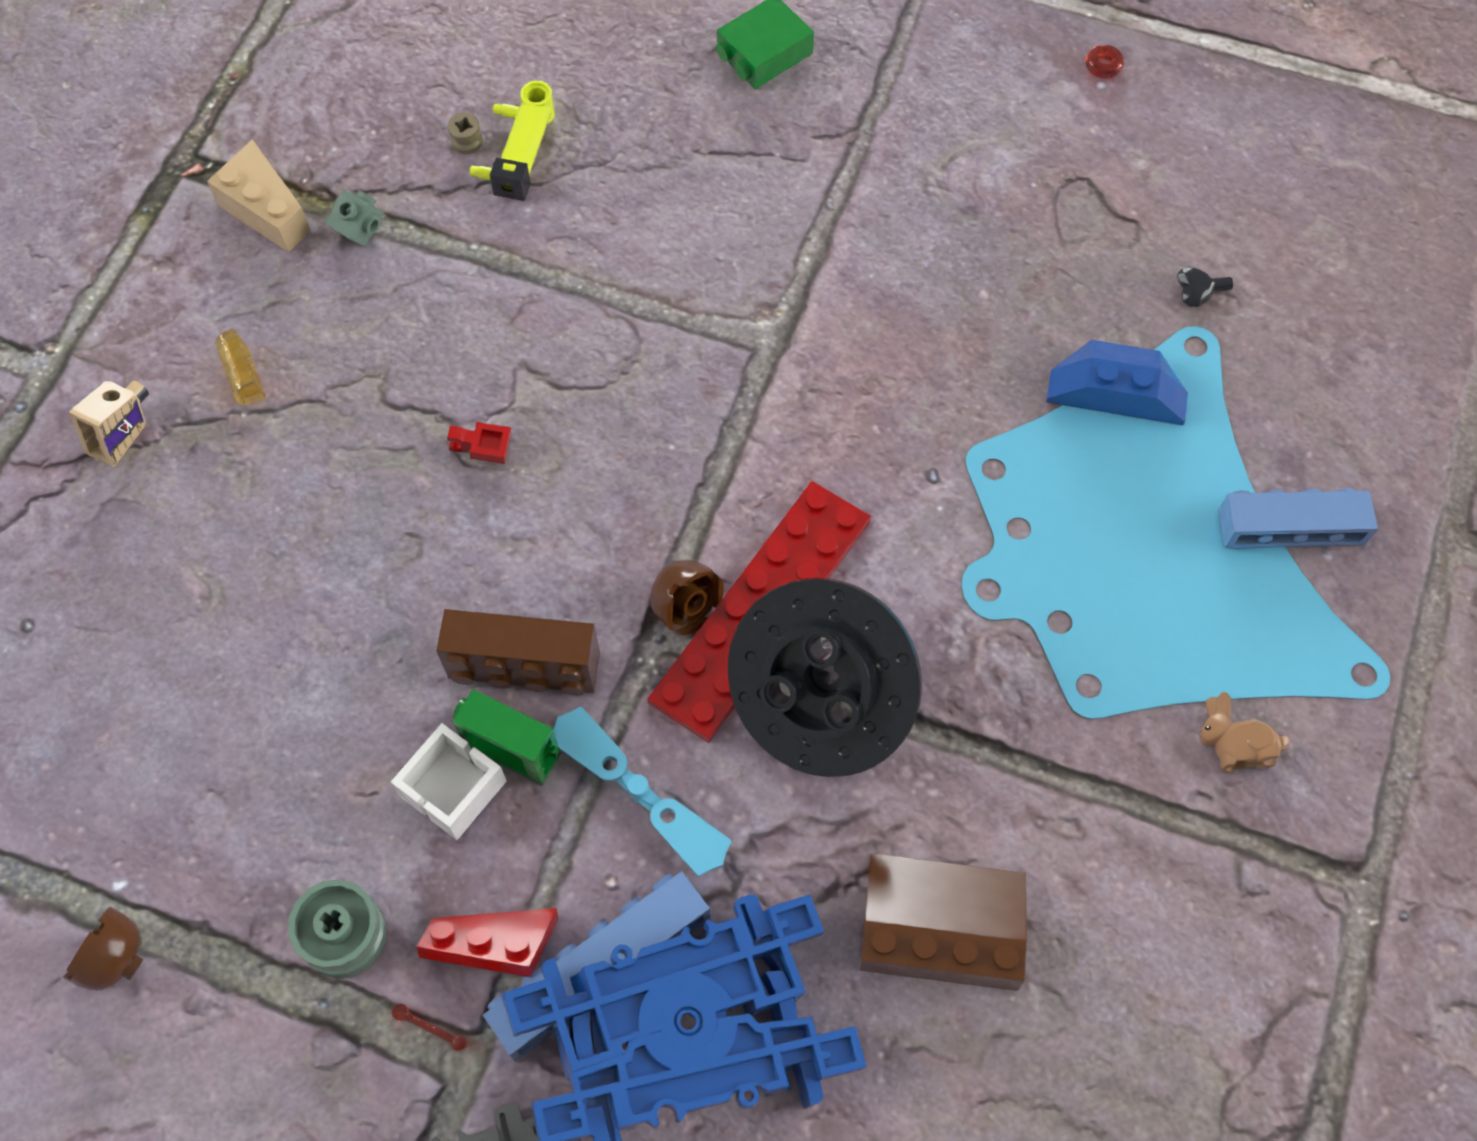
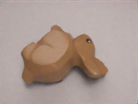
M1222 692L1218 697H1211L1206 700L1209 719L1203 723L1199 739L1205 746H1215L1216 754L1220 759L1222 773H1231L1233 769L1250 767L1264 769L1276 765L1280 752L1284 751L1289 745V738L1283 734L1278 735L1269 724L1255 718L1236 723L1231 721V697L1226 692Z

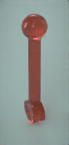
M397 1004L393 1007L392 1016L397 1021L406 1020L451 1043V1047L455 1051H461L466 1047L467 1042L463 1035L454 1036L409 1013L408 1008L404 1004Z

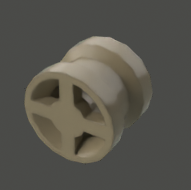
M459 113L449 120L448 132L451 136V144L454 150L461 154H471L480 149L483 144V137L476 116L470 113Z

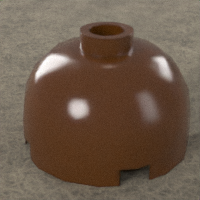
M692 560L674 562L659 573L652 585L650 601L653 612L668 629L675 631L677 634L687 635L695 633L708 619V617L704 616L711 611L712 607L716 608L722 600L724 592L723 581L712 569L702 563Z
M111 906L107 908L98 920L101 922L99 928H95L93 932L88 934L66 970L67 973L63 976L64 979L87 990L103 991L112 988L122 977L131 980L143 961V958L137 955L142 943L140 930L133 920Z

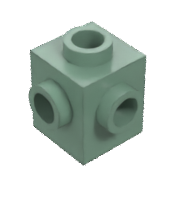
M344 189L342 194L334 201L332 211L325 224L347 238L366 246L372 234L378 230L384 212L374 206L377 200L361 190L355 195Z

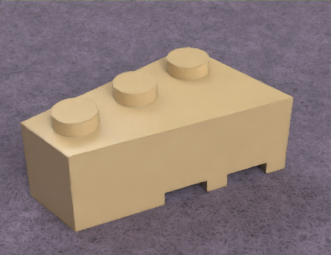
M253 140L248 142L207 181L219 207L287 252H290L311 232L302 207Z

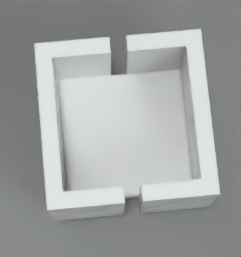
M443 723L440 724L391 781V784L402 799L424 816L427 814L432 822L456 840L459 839L506 783L503 771L498 764L475 747L471 750L467 741Z

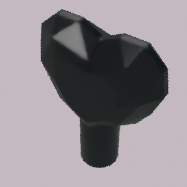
M1192 266L1181 268L1177 274L1178 282L1183 287L1182 301L1189 307H1199L1205 304L1211 298L1214 291L1232 290L1233 288L1232 277L1211 278L1206 272Z

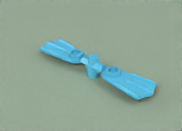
M578 707L569 713L557 717L553 730L559 749L600 779L605 781L617 780L616 782L629 793L634 802L641 803L648 811L651 810L650 819L653 827L698 877L710 870L723 866L726 853L732 843L728 837L678 801L668 798L661 800L649 789L648 781L643 775H634L631 771H626L627 758L625 754L583 707ZM608 760H614L617 762V767L609 771L603 768L604 763ZM670 811L674 813L675 819L670 823L663 822L661 815L664 812Z

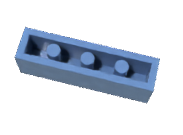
M1352 488L1320 492L1318 489H1308L1302 492L1271 490L1267 493H1250L1249 491L1240 490L1227 494L1218 509L1225 548L1366 545L1378 530L1370 491H1356Z

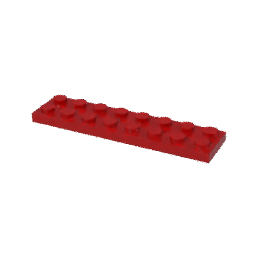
M811 481L647 698L648 704L707 743H710L735 708L728 682V656L732 638L743 616L757 600L783 584L805 578H830L870 523L871 515Z

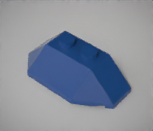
M1090 340L1051 370L1046 402L1184 425L1188 392L1160 351Z

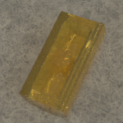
M233 328L223 332L216 338L215 347L235 401L241 404H250L264 399L266 394L248 345Z

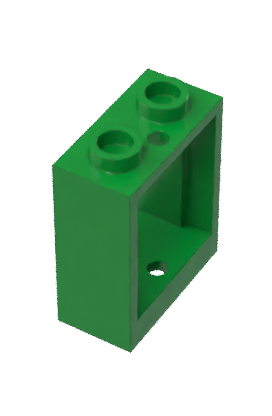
M472 689L467 699L462 698L453 712L454 726L459 736L469 743L471 750L475 747L495 763L543 786L561 755L553 728Z

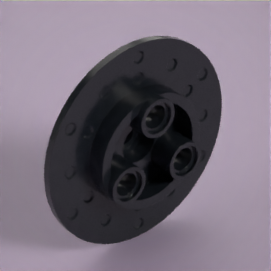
M805 578L783 584L765 594L749 608L737 626L732 638L728 656V682L737 714L749 734L768 754L793 769L824 777H842L864 772L880 764L893 754L905 741L916 721L922 697V675L918 654L906 628L891 609L877 597L858 586L829 578ZM821 637L827 639L831 643L832 648H823ZM780 682L788 687L790 696L785 695L781 691ZM841 701L851 707L852 716L842 710Z

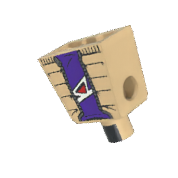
M111 381L104 382L69 411L85 454L112 467L119 462L145 427L146 421L140 404L149 395L145 386L137 381H132L126 388Z

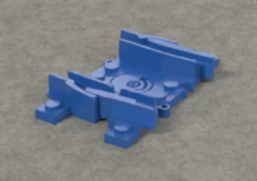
M750 894L740 897L733 905L736 918L719 924L709 919L706 920L703 925L706 930V938L702 940L693 938L689 927L686 926L678 937L641 948L634 959H632L633 954L629 946L624 944L617 945L610 956L612 965L605 961H600L583 967L579 973L570 977L574 995L567 996L555 958L543 963L541 969L544 980L502 993V1000L514 1037L554 1024L553 1029L558 1041L565 1077L571 1083L572 1093L532 1102L531 1107L538 1141H573L590 1136L593 1137V1141H622L620 1131L633 1130L637 1125L643 1123L648 1124L654 1129L657 1128L660 1124L657 1113L662 1107L670 1108L675 1114L676 1122L679 1123L688 1112L727 1103L733 1093H737V1105L740 1108L749 1109L759 1100L758 1090L762 1091L765 1097L772 1096L774 1093L791 1090L787 1070L792 1069L803 1109H808L823 1100L824 1094L820 1080L865 1069L867 1065L856 1026L817 1035L812 1017H797L796 1002L806 991L789 946L819 937L824 933L811 895L809 894L769 907L765 911L762 910L757 896ZM617 954H623L625 959L618 958ZM762 958L771 971L765 972L760 978L754 961ZM743 1006L745 1014L727 1016V1010ZM770 1009L773 1022L758 1023L753 1017ZM590 1015H591V1033H590ZM683 1015H691L695 1020L694 1028H683L680 1023L681 1017ZM627 1045V1046H626V1049H625V1052H624L622 1046ZM744 1093H747V1094L750 1095V1097H751V1100H750V1101H747V1100L744 1098Z

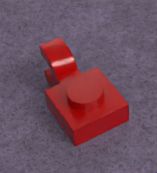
M476 422L475 431L450 425L447 440L450 441L449 451L465 452L470 449V459L505 464L512 433L511 427Z

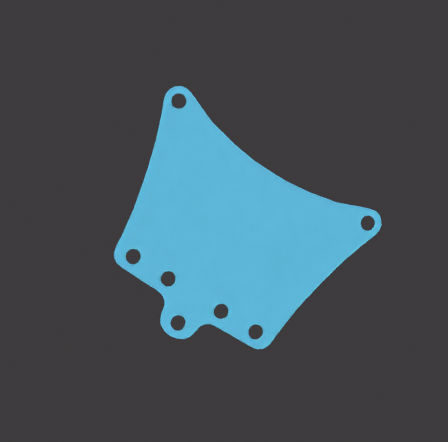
M1196 326L1185 327L1154 349L1162 353L1188 392L1184 425L1062 405L1038 419L982 441L968 451L966 457L967 470L993 532L994 545L988 555L973 562L965 570L961 585L964 598L970 608L981 617L989 620L1015 618L1025 621L1033 628L1067 702L1073 711L1080 716L1096 719L1172 704L1205 702L1211 697H1218L1222 692L1228 693L1231 699L1285 696L1372 699L1384 694L1389 687L1391 676L1387 665L1333 613L1301 572L1286 547H1224L1218 509L1227 494L1240 490L1249 491L1250 493H1255L1250 483L1235 443L1223 397L1219 343L1216 337L1205 328ZM1190 337L1203 339L1207 344L1206 353L1202 356L1188 354L1184 348L1185 341ZM989 459L1000 460L1005 465V475L998 480L988 479L982 473L984 462ZM1013 518H1023L1030 524L1031 532L1024 539H1015L1008 534L1007 523ZM991 579L999 584L1001 593L996 600L984 601L979 598L976 593V586L981 580ZM1054 611L1066 612L1072 619V628L1063 634L1055 633L1048 626V616ZM1358 663H1366L1372 666L1377 674L1375 683L1366 687L1357 684L1351 675L1353 666ZM1090 674L1097 677L1102 686L1099 695L1094 698H1087L1079 694L1076 682L1080 676Z

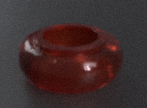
M1098 45L1088 52L1085 58L1086 68L1095 77L1109 79L1122 71L1124 57L1120 50L1114 46ZM1100 59H1105V60L1110 61L1111 63H1110V64H1104V63H1101V62L1098 61V60H1100Z

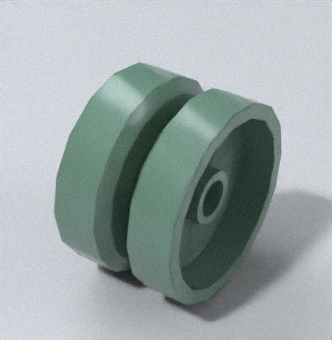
M341 879L329 880L307 889L295 902L288 919V936L294 951L319 974L334 979L352 978L368 970L381 956L387 941V923L377 904L357 884Z

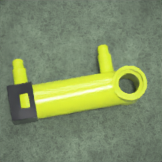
M531 81L523 86L520 93V107L508 104H495L493 106L494 114L513 118L515 121L501 158L496 157L492 168L471 166L469 173L471 176L478 177L479 179L491 181L494 196L525 201L531 185L529 175L547 124L552 122L555 117L552 90L543 81Z

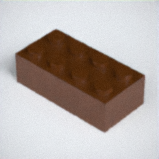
M444 609L436 649L448 679L458 684L471 685L474 681L486 682L496 688H509L510 685L525 686L526 689L534 692L557 689L573 696L583 695L584 692L594 693L600 649L594 623Z

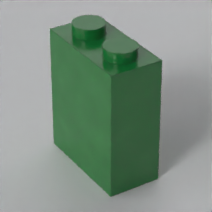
M765 0L717 29L716 51L719 57L724 62L727 61L736 70L738 76L743 81H747L754 89H757L813 54L814 31L782 0Z

